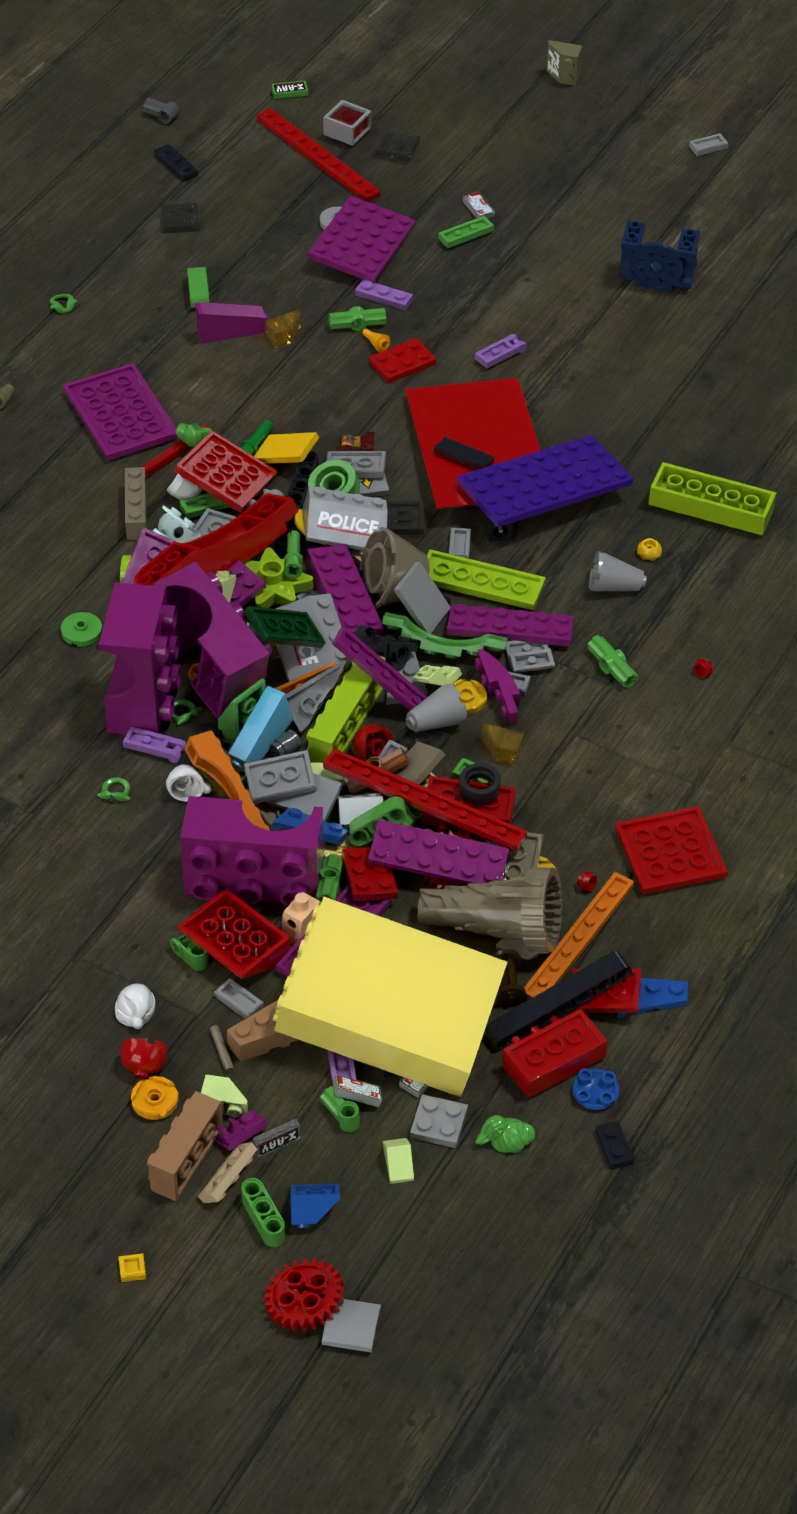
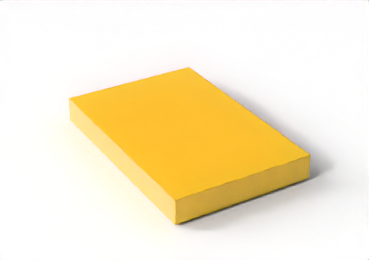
M317 432L268 435L254 457L265 464L303 462L319 439Z

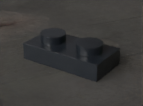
M619 1121L597 1125L595 1132L610 1170L633 1165L634 1158Z

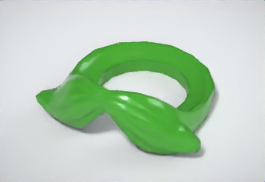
M70 294L56 295L50 299V308L55 309L59 313L71 312L78 300L74 299ZM62 297L68 298L67 307L63 308L55 300Z
M177 700L174 702V709L178 706H187L190 712L180 717L173 713L172 719L177 722V725H182L189 721L191 715L197 716L202 707H196L189 700Z
M119 777L111 778L104 782L102 791L97 796L106 800L114 797L118 801L130 800L128 796L130 785L125 779ZM119 783L125 787L124 792L111 793L108 791V787Z

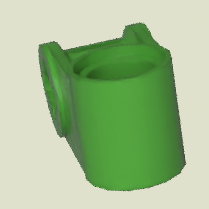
M183 934L177 939L173 938L170 940L174 953L181 957L191 969L203 971L208 968L210 964L209 954Z

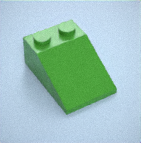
M263 678L232 700L218 719V729L222 730V736L225 739L231 740L233 744L266 689Z

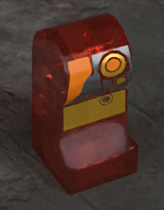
M366 432V436L342 435L339 438V451H375L374 432Z

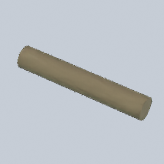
M217 1025L210 1027V1032L225 1072L230 1074L234 1072V1067L220 1029Z

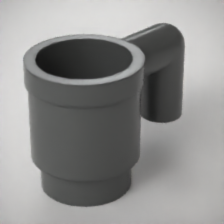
M288 730L274 740V743L270 745V750L275 757L287 755L300 749L302 743L299 736L293 730Z

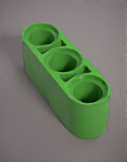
M206 267L187 268L191 308H195L196 302L209 303Z
M398 796L391 797L353 819L349 824L351 843L356 846H363L374 839L378 822H374L376 820L402 824L407 818L405 801Z
M256 1178L245 1180L241 1187L242 1203L266 1245L270 1247L282 1245L285 1241V1223L263 1183Z

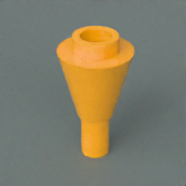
M368 329L362 331V334L370 340L378 352L387 350L390 346L391 340L388 335L371 332Z

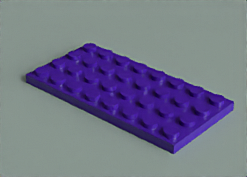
M592 435L457 476L459 486L496 527L633 485L634 478Z

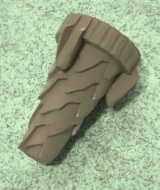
M530 867L524 877L493 880L489 883H468V886H445L444 889H420L417 913L418 922L432 926L455 927V930L471 931L503 938L496 944L497 950L511 949L517 951L522 959H535L540 953L548 954L554 951L560 938L563 904L559 873L554 867Z

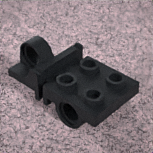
M361 625L356 629V632H353L355 636L376 654L385 657L387 662L405 664L409 660L410 652H417L418 643L410 642V638L398 637L396 639L394 635H376L375 630L369 626Z

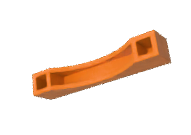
M213 731L189 737L185 751L194 767L213 777L223 787L230 799L242 800L243 812L251 823L262 829L270 830L269 826L265 825L260 810L252 802L249 791L244 788L238 772H235L229 756L223 751L221 742L214 735Z

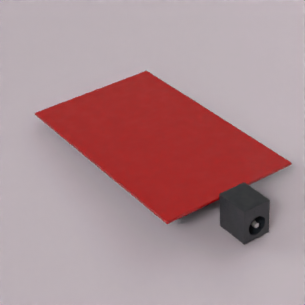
M518 378L405 389L436 509L477 505L457 483V476L477 469L435 453L434 446L444 437L494 456V463L492 465L541 451ZM484 513V527L489 542L512 540L513 523L496 527Z

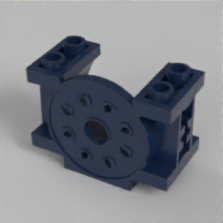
M628 220L621 242L622 254L618 278L636 280L637 287L672 292L674 286L691 289L697 267L700 231L682 228L677 250L658 242L641 245L646 223Z

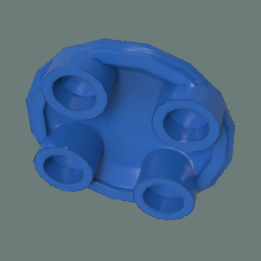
M585 1068L580 1070L572 1086L573 1096L577 1102L585 1108L592 1110H602L612 1106L620 1092L615 1073L601 1069Z

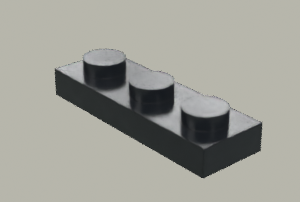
M170 144L154 150L155 156L182 182L198 176V170Z

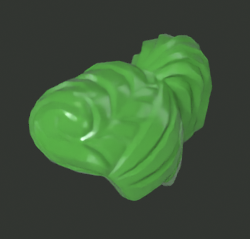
M180 423L176 429V435L188 446L195 447L212 430L210 428H201L197 423L189 425Z
M494 1115L485 1121L475 1143L482 1145L491 1141L492 1146L499 1152L519 1153L525 1145H529L530 1142L535 1140V1130L532 1125L519 1119L503 1118L502 1116Z

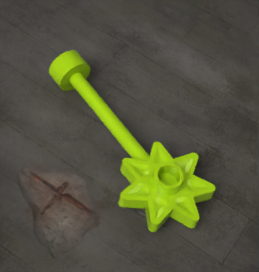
M272 548L264 550L260 562L248 560L244 563L267 586L254 597L256 607L269 608L271 605L278 604L284 606L296 601L295 593L313 589V577L302 572L298 578L287 577L284 573V559H280ZM123 555L120 567V583L122 582V579L124 577L125 571L127 569V566L132 555Z

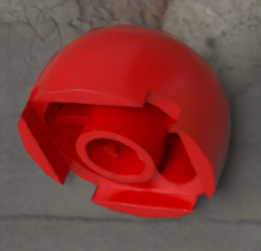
M369 724L363 726L353 737L352 753L356 758L365 762L371 757H378L389 739L394 741L391 732H388L386 727Z
M143 1038L126 1039L124 1043H121V1062L129 1072L134 1073V1077L146 1079L148 1075L155 1074L163 1068L168 1052L166 1044L155 1041V1045L147 1043L148 1039Z

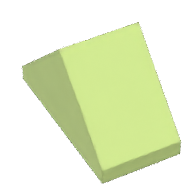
M407 1138L383 1141L390 1184L414 1181L411 1144Z

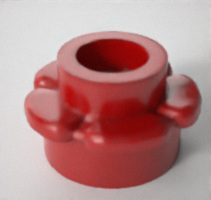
M699 658L696 660L693 670L698 677L705 678L712 675L713 666L709 660Z
M588 870L581 873L577 881L578 886L581 887L580 890L582 892L593 891L597 884V876Z

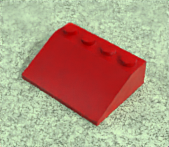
M227 888L177 926L180 932L240 979L276 967V964L291 949L290 937Z

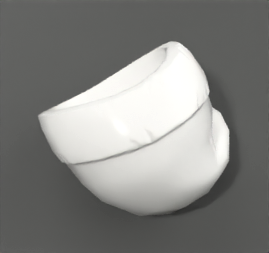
M177 474L171 485L167 488V492L179 500L199 496L203 489H200L197 485L181 477L179 474Z
M182 764L175 767L166 779V788L170 795L183 802L188 801V796L200 797L202 793L208 794L212 790L211 785L205 782L198 771L190 765Z
M135 983L125 987L120 992L115 1004L117 1020L135 1029H141L152 1018L155 1011V997L143 984Z

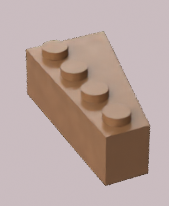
M278 1000L227 1030L228 1047L241 1062L269 1053L270 1049L276 1047L284 1048L290 1046L291 1042L299 1040L274 1031L276 1021H273V1017L277 1009Z

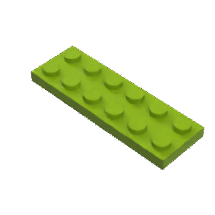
M429 550L427 554L429 576L437 587L533 611L546 581V577L435 550Z

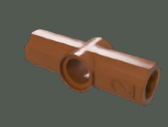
M402 747L382 758L371 757L366 761L391 773L410 763ZM344 778L352 794L366 788L359 783Z

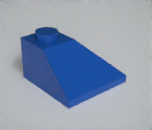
M339 1184L291 1185V1225H297L298 1228H309L311 1224H317L339 1201Z

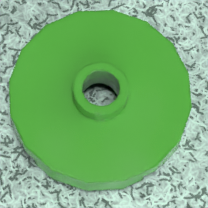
M74 613L66 617L61 624L62 638L68 644H77L79 647L97 642L102 633L100 619L91 613Z

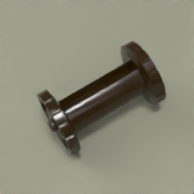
M500 950L492 957L506 961L507 965L501 980L502 988L498 990L496 1000L498 1004L505 1007L517 1006L523 1003L527 997L526 990L522 986H518L516 968L521 964V956L515 950Z

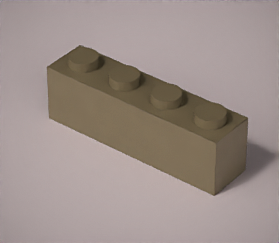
M145 467L125 468V526L127 540H138L143 527L147 528Z

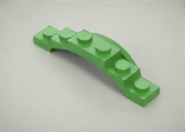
M387 612L383 616L382 622L389 629L399 630V628H402L401 636L410 638V642L421 640L420 649H424L425 653L433 655L437 652L443 653L445 657L451 659L461 657L463 650H467L466 653L478 655V649L484 650L485 646H489L488 649L492 651L505 650L508 639L488 633L474 639H446L422 630L410 621L407 616Z

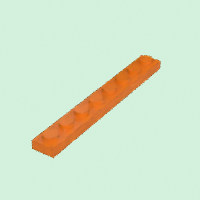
M617 872L613 873L524 987L527 1000L542 993L563 979L634 887L633 880Z

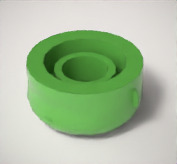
M330 460L322 463L314 469L308 480V487H322L332 490L340 486L336 490L349 494L360 493V481L353 467L343 460Z

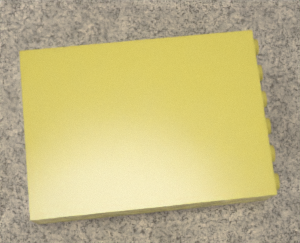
M323 897L321 905L316 904L312 920L307 926L304 940L301 941L297 958L294 959L291 967L290 976L287 977L283 988L284 991L279 997L277 1009L273 1017V1021H276L274 1031L461 1097L479 1049L507 962Z

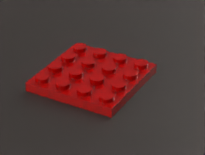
M211 431L174 469V472L181 477L189 480L200 489L205 490L240 513L249 505V501L251 499L254 500L278 473L275 469L214 431Z
M699 806L615 823L616 833L642 895L727 877L728 871Z

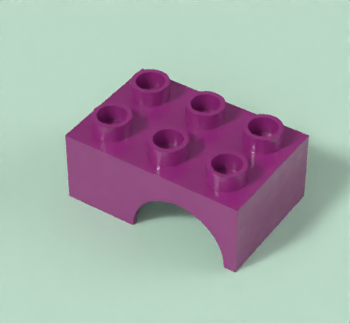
M194 562L155 582L153 586L166 587L167 605L177 606L175 631L169 632H177L190 637L202 650L197 678L191 681L190 685L215 717L219 719L232 700L260 679L267 678L266 669L272 649L269 643H263L258 634L255 635L247 626V617L243 608L236 602L230 604L222 595L223 588L218 577L213 572L206 574L198 563Z
M114 583L99 641L100 651L117 655L108 693L104 696L108 733L127 734L132 726L159 734L162 720L172 721L174 696L168 695L170 689L179 690L181 665L171 664V661H177L179 636L169 635V631H175L177 606L167 605L166 587Z
M188 796L180 836L184 893L186 895H193L200 900H211L227 888L246 904L267 901L283 903L287 907L293 902L298 893L304 892L316 899L320 870L324 860L323 807L314 806L310 817L293 829L270 831L254 825L246 818L242 809V800Z

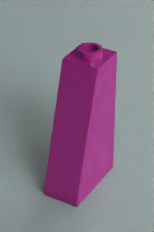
M195 303L197 334L201 344L267 332L266 325L269 324L268 314L264 313L262 306Z

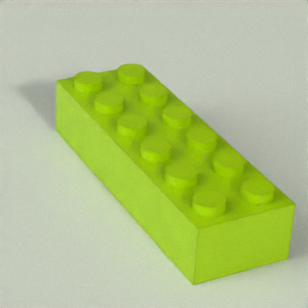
M662 462L650 487L649 505L763 536L774 511L777 492Z
M353 662L351 669L345 672L341 685H337L332 699L326 702L324 712L318 715L313 729L310 728L307 733V750L311 763H323L334 748L345 753L355 733L361 727L384 689Z

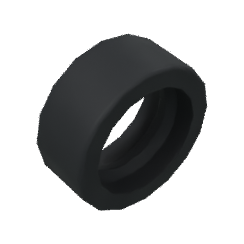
M474 763L465 767L460 773L459 792L466 801L479 805L488 804L494 801L500 794L501 776L493 766L486 763ZM475 778H484L493 785L481 790L470 787L467 782Z

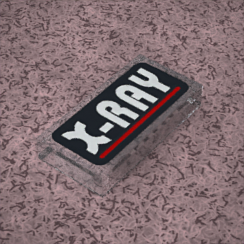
M296 1119L254 1137L253 1142L257 1148L256 1156L259 1158L300 1139V1124Z

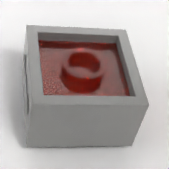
M341 100L323 117V134L352 146L371 129V110Z

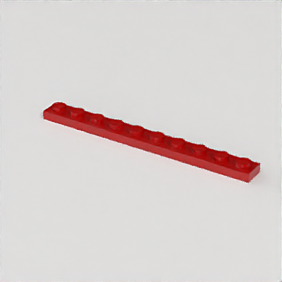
M272 108L257 114V120L360 199L371 202L380 197L379 189Z
M335 748L323 762V768L386 796L401 797L405 804L513 851L517 852L527 837V831Z

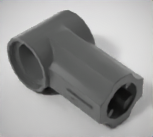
M148 97L143 105L144 112L157 116L164 124H169L180 113L179 106L171 101L166 104Z

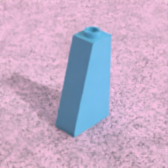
M267 686L228 753L231 765L236 771L245 772L244 764L261 760L269 751L270 745L274 743V740L280 737L293 721L284 692Z

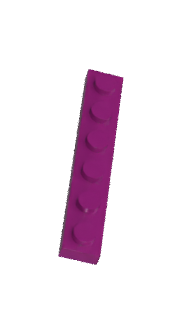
M345 626L339 629L332 645L409 711L427 698V696Z

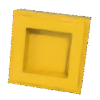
M143 1253L119 1256L121 1282L146 1279Z

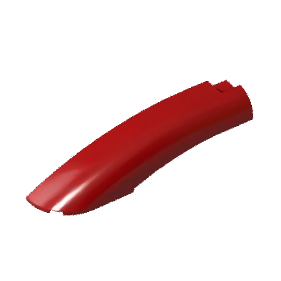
M266 493L238 517L211 533L183 543L174 541L138 571L133 579L134 583L153 586L155 582L194 562H197L206 574L209 572L217 574V571H226L239 560L245 563L288 530L285 523L289 522L299 512L294 499Z

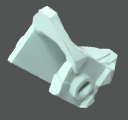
M165 506L162 507L168 513L161 517L158 529L154 528L153 532L180 543L201 537L200 532L194 528L195 524L186 517L182 519L180 517L182 513L174 507L171 509ZM178 528H183L184 533L182 537L176 538L175 531Z

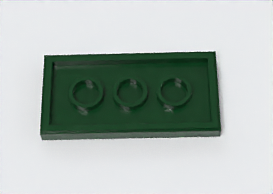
M250 606L244 610L245 615L263 643L322 648L326 643L307 612Z

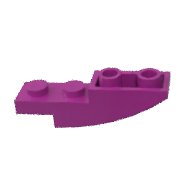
M478 649L475 666L477 671H481L482 686L487 688L489 695L495 693L497 702H501L502 717L507 718L509 726L517 724L518 710L516 706H519L520 692L516 683L497 659L483 649Z

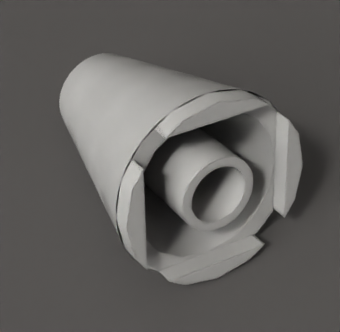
M598 551L593 561L595 565L591 569L589 578L590 591H640L641 587H645L647 576H644V571L604 552Z
M451 684L441 686L407 713L406 724L408 728L414 732L459 725L467 718L465 702L461 704L458 698L461 697L460 692Z

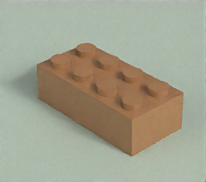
M197 1091L194 1092L191 1099L188 1098L185 1101L183 1111L179 1117L176 1116L172 1121L170 1131L167 1135L164 1134L162 1136L159 1148L148 1158V1179L150 1180L151 1191L177 1202L215 1142L218 1134L217 1126L220 1124L223 1126L221 1101Z

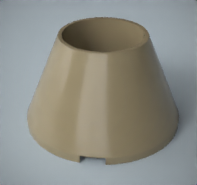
M380 527L379 531L374 530L368 538L359 571H363L362 581L375 609L401 602L394 589L415 562H420L429 574L427 555L384 527Z

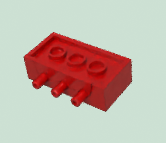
M429 776L428 789L507 823H512L516 787L500 785V794L494 801L479 805L472 804L461 796L458 779ZM473 781L467 782L470 787L481 790L493 785ZM422 811V825L438 827L439 833H445L446 829L461 830L462 836H465L467 832H470Z
M582 1009L560 1020L557 1016H553L549 1020L550 1025L541 1030L538 1026L532 1027L530 1030L531 1035L522 1040L515 1036L511 1039L512 1045L503 1049L502 1066L528 1099L606 1058L608 1041Z

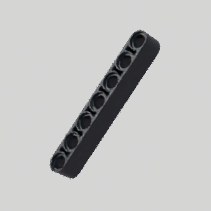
M310 451L303 462H298L287 497L294 499L298 510L303 509L309 477L314 469L318 467V454L314 451ZM294 516L289 522L285 523L288 530L274 541V551L280 558H284L287 554V534L291 533V531L299 532L294 522Z
M613 951L487 1024L484 1033L495 1049L502 1051L504 1048L512 1045L511 1039L518 1036L521 1040L531 1034L530 1030L532 1027L538 1026L541 1029L550 1023L549 1020L553 1016L560 1018L622 982L631 975L632 968L619 951Z

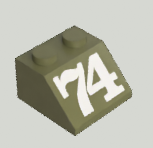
M548 41L547 72L559 83L576 86L581 72L582 45Z

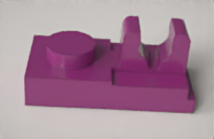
M253 1110L243 1114L236 1121L229 1118V1127L225 1128L221 1124L217 1126L216 1142L230 1151L267 1127L266 1119Z

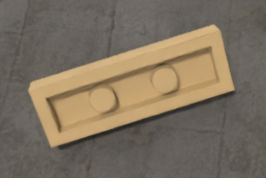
M252 1142L239 1144L235 1147L198 1195L203 1203L219 1202L224 1198L227 1188L237 1181L240 1171L252 1161V1156L257 1151Z

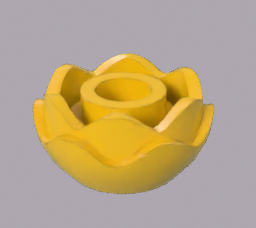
M651 538L641 541L637 547V554L643 560L654 561L662 553L660 543Z

